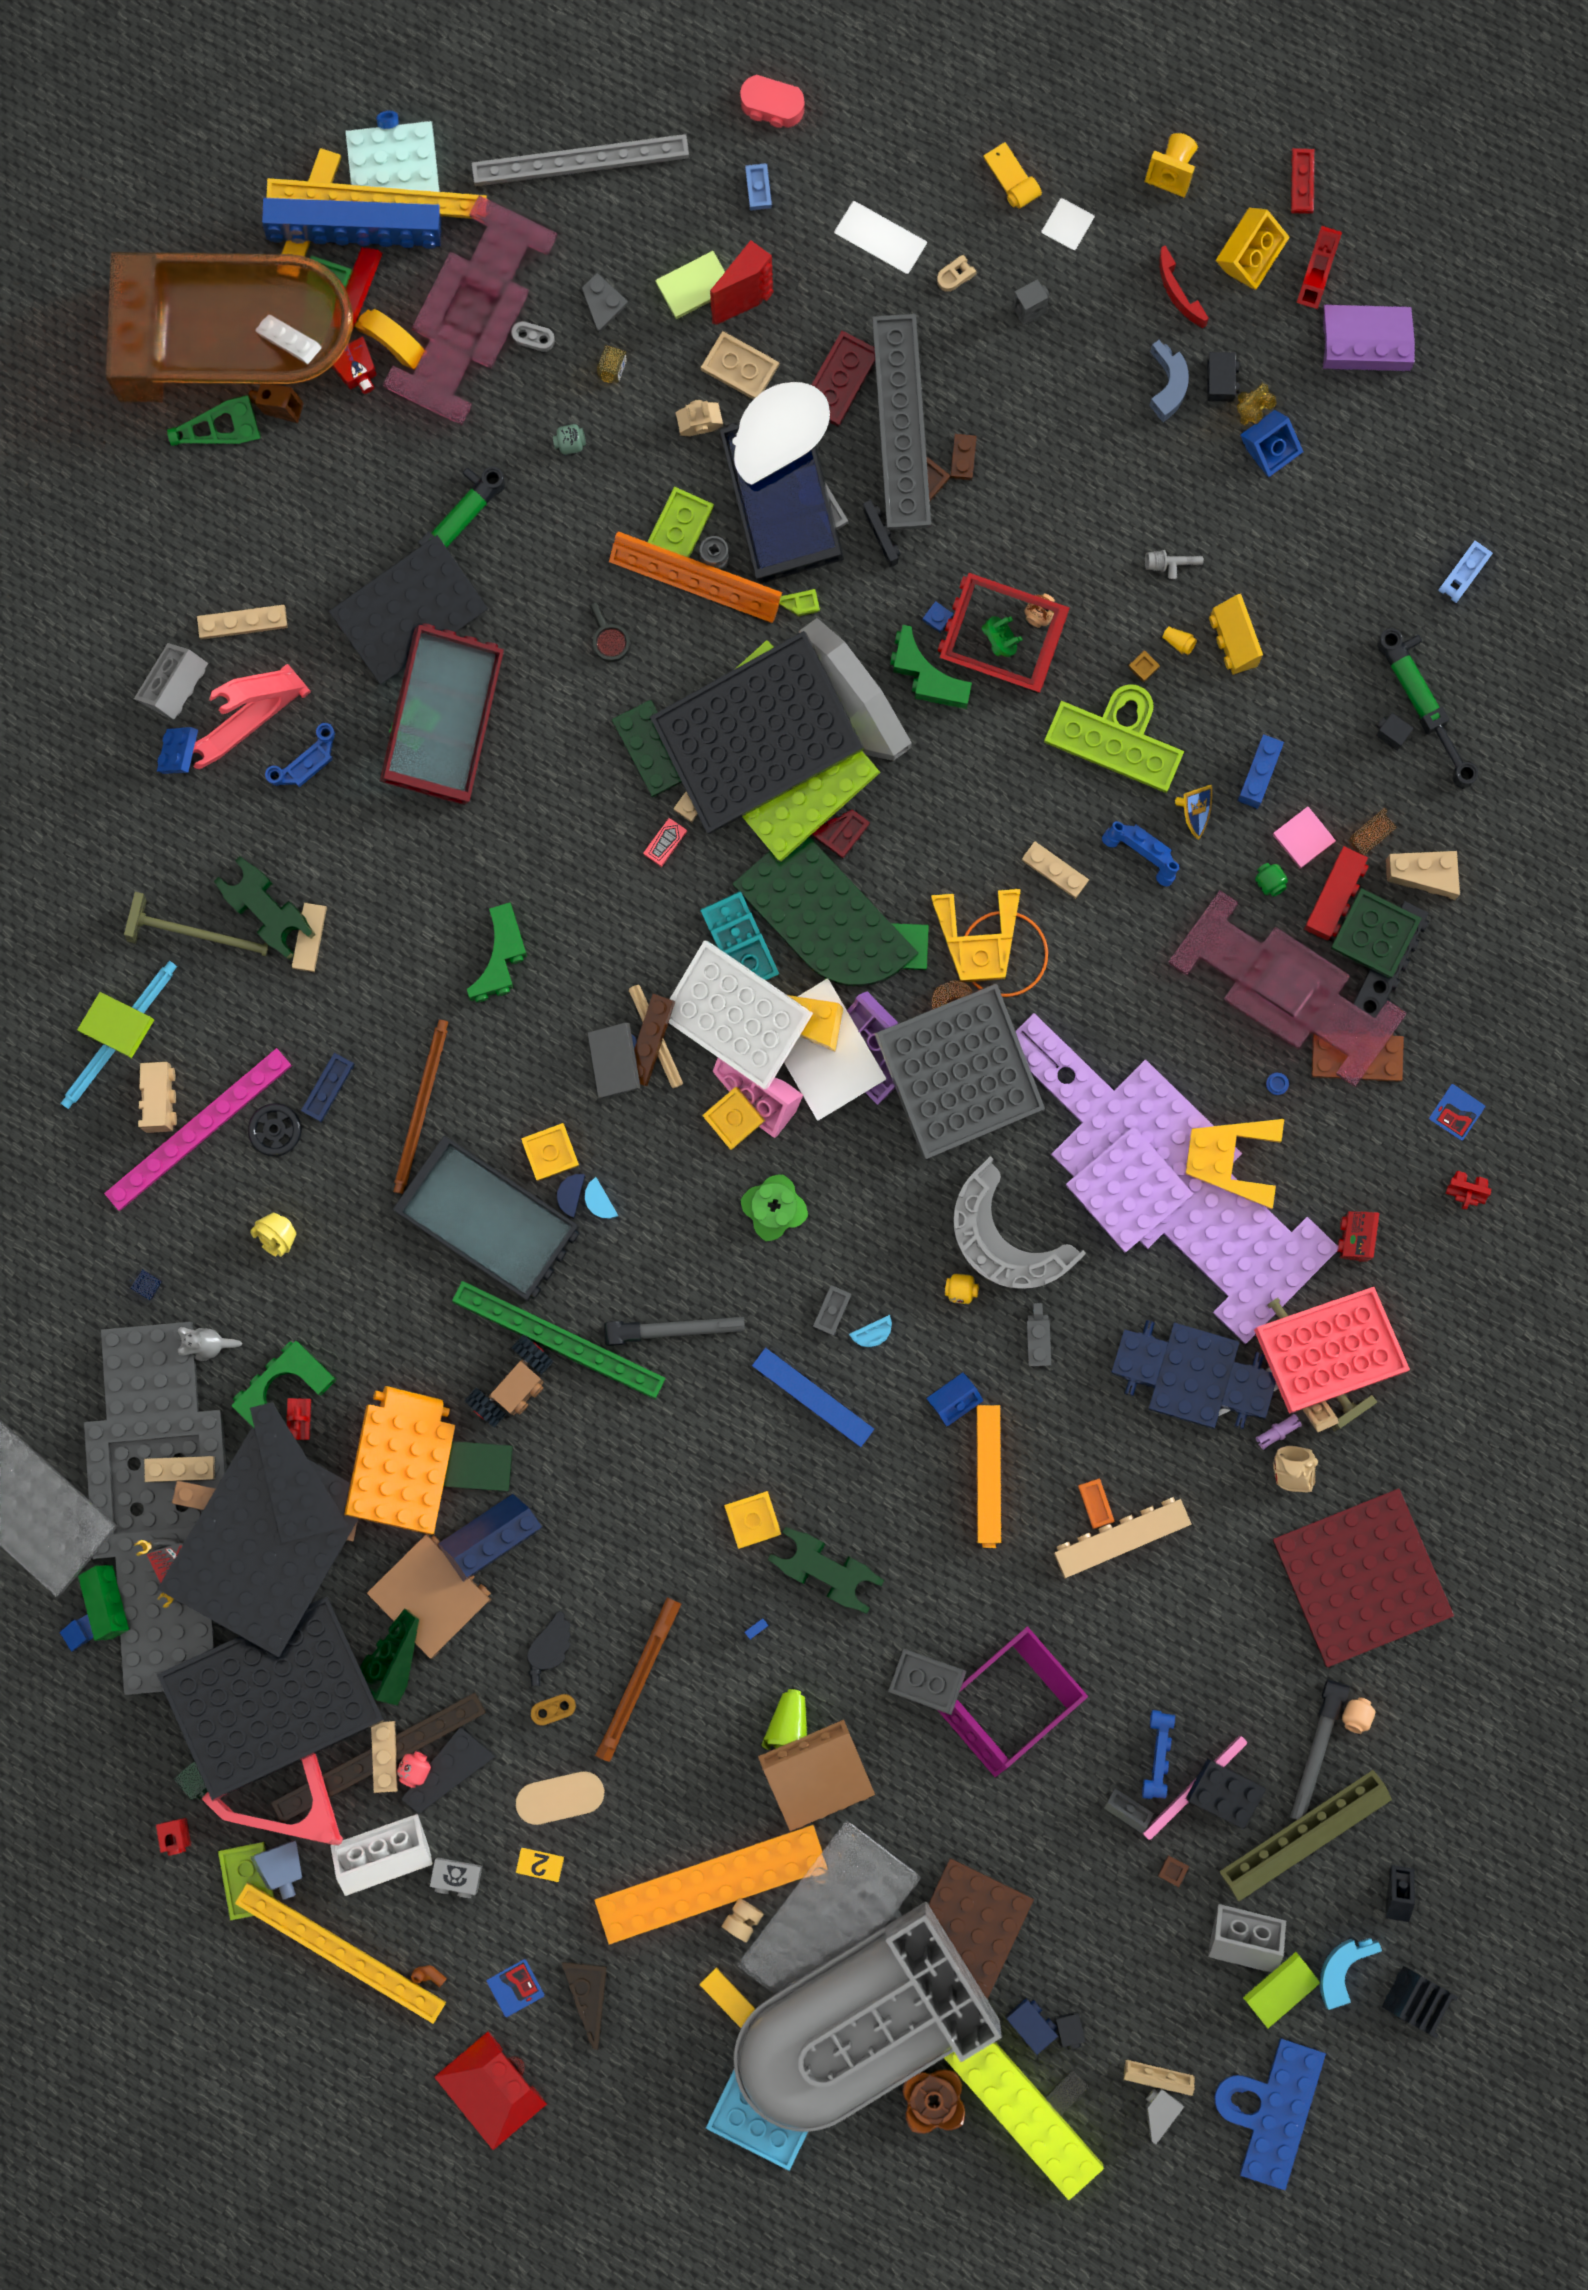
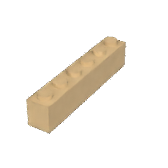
M1174 1497L1161 1502L1163 1507L1154 1510L1153 1506L1141 1510V1516L1133 1519L1132 1515L1119 1520L1121 1524L1112 1528V1525L1109 1524L1099 1528L1100 1533L1091 1536L1090 1533L1078 1537V1543L1070 1545L1069 1542L1057 1546L1058 1551L1053 1554L1063 1577L1072 1576L1191 1525L1181 1499L1175 1501Z

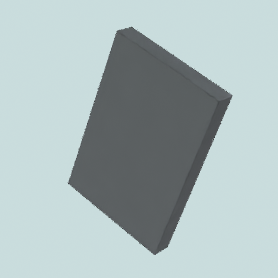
M622 1023L588 1032L598 1098H606L641 1089L630 1023Z
M903 1648L888 1692L952 1715L967 1671Z

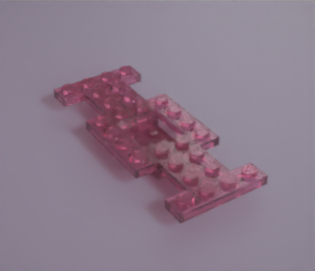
M480 195L469 215L488 227L470 261L452 252L449 253L417 316L412 330L429 338L430 341L413 375L392 366L383 384L384 388L460 425H463L472 404L453 394L469 363L474 360L492 368L529 294L528 289L511 281L527 247L530 246L548 255L557 238V233ZM460 283H461V286H460V288H459V290H458V292H457V294H456V296H455V298H454V300H453V302H452V304H451V306H450V308H449V310H448V312H447V314H446L444 320L442 321V319H443V317H444V315H445V313H446V311H447V309H448V307H449V305H450V303H451V301H452V299H453V297H454V295H455V293H456V291H457V289H458V287H459V285H460Z
M1219 891L1169 960V964L1188 976L1198 960H1204L1236 982L1224 998V1001L1299 1050L1312 1032L1346 1054L1348 1058L1336 1075L1356 1087L1407 1013L1387 1001L1376 1018L1367 1014L1339 995L1350 979V975L1277 927L1274 928L1265 942L1259 943L1227 921L1238 906V902L1222 891ZM1256 992L1261 993L1262 995H1264L1265 997H1267L1268 999H1270L1271 1001H1273L1274 1003H1276L1277 1005L1291 1013L1293 1017L1284 1012L1283 1010H1281L1280 1008H1278L1277 1006H1275L1274 1004H1272L1271 1002H1269L1268 1000H1266L1265 998L1258 995Z

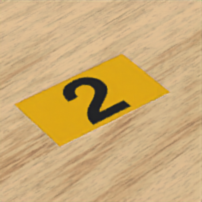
M521 1848L516 1873L559 1882L564 1857Z

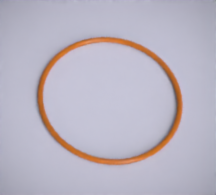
M999 911L980 917L969 927L964 936H968L979 922L990 916L998 915ZM1019 913L1016 916L1032 924L1042 938L1045 949L1044 964L1040 974L1031 985L1015 993L1001 994L1002 997L1016 996L1031 989L1041 979L1048 962V946L1042 931L1032 920ZM975 981L971 982L979 990L983 989V987L978 985Z

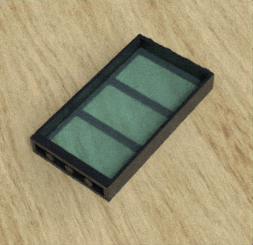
M443 1136L393 1208L397 1214L528 1302L531 1298L533 1300L536 1299L541 1291L539 1286L542 1281L549 1280L554 1272L552 1267L555 1262L558 1261L560 1263L567 1253L564 1249L569 1242L573 1244L580 1234L577 1231L579 1229L577 1224L446 1136Z

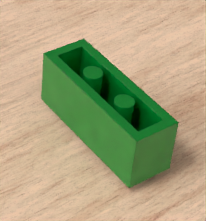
M113 1565L94 1566L78 1575L94 1641L112 1640L129 1631Z

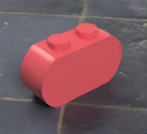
M755 75L748 78L741 87V106L744 113L755 121L765 120L775 127L780 128L784 126L788 128L796 125L802 119L804 114V96L798 87Z

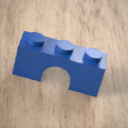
M1263 734L1238 797V802L1257 809L1259 808L1284 744L1283 741Z

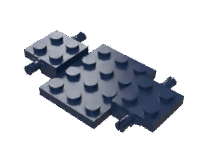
M1149 1320L1145 1321L1143 1333H1135L1124 1329L1111 1374L1121 1376L1128 1381L1124 1392L1126 1395L1129 1394L1130 1387H1132L1130 1396H1134L1137 1384L1155 1388L1149 1410L1215 1429L1220 1408L1238 1413L1234 1426L1238 1428L1240 1420H1242L1240 1429H1244L1247 1416L1266 1419L1276 1381L1271 1372L1261 1368L1265 1357L1264 1354L1261 1353L1258 1362L1260 1353L1256 1352L1252 1365L1234 1362L1239 1341L1178 1323L1173 1324L1168 1342L1156 1339L1151 1335L1155 1323L1151 1321L1148 1330Z

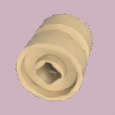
M739 1898L732 1908L733 1915L727 1916L722 1927L735 1937L747 1942L753 1933L752 1926L758 1925L764 1914Z

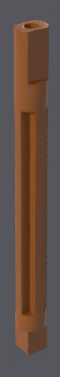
M668 1597L666 1598L645 1649L595 1756L608 1762L611 1761L619 1739L661 1646L669 1633L681 1603Z

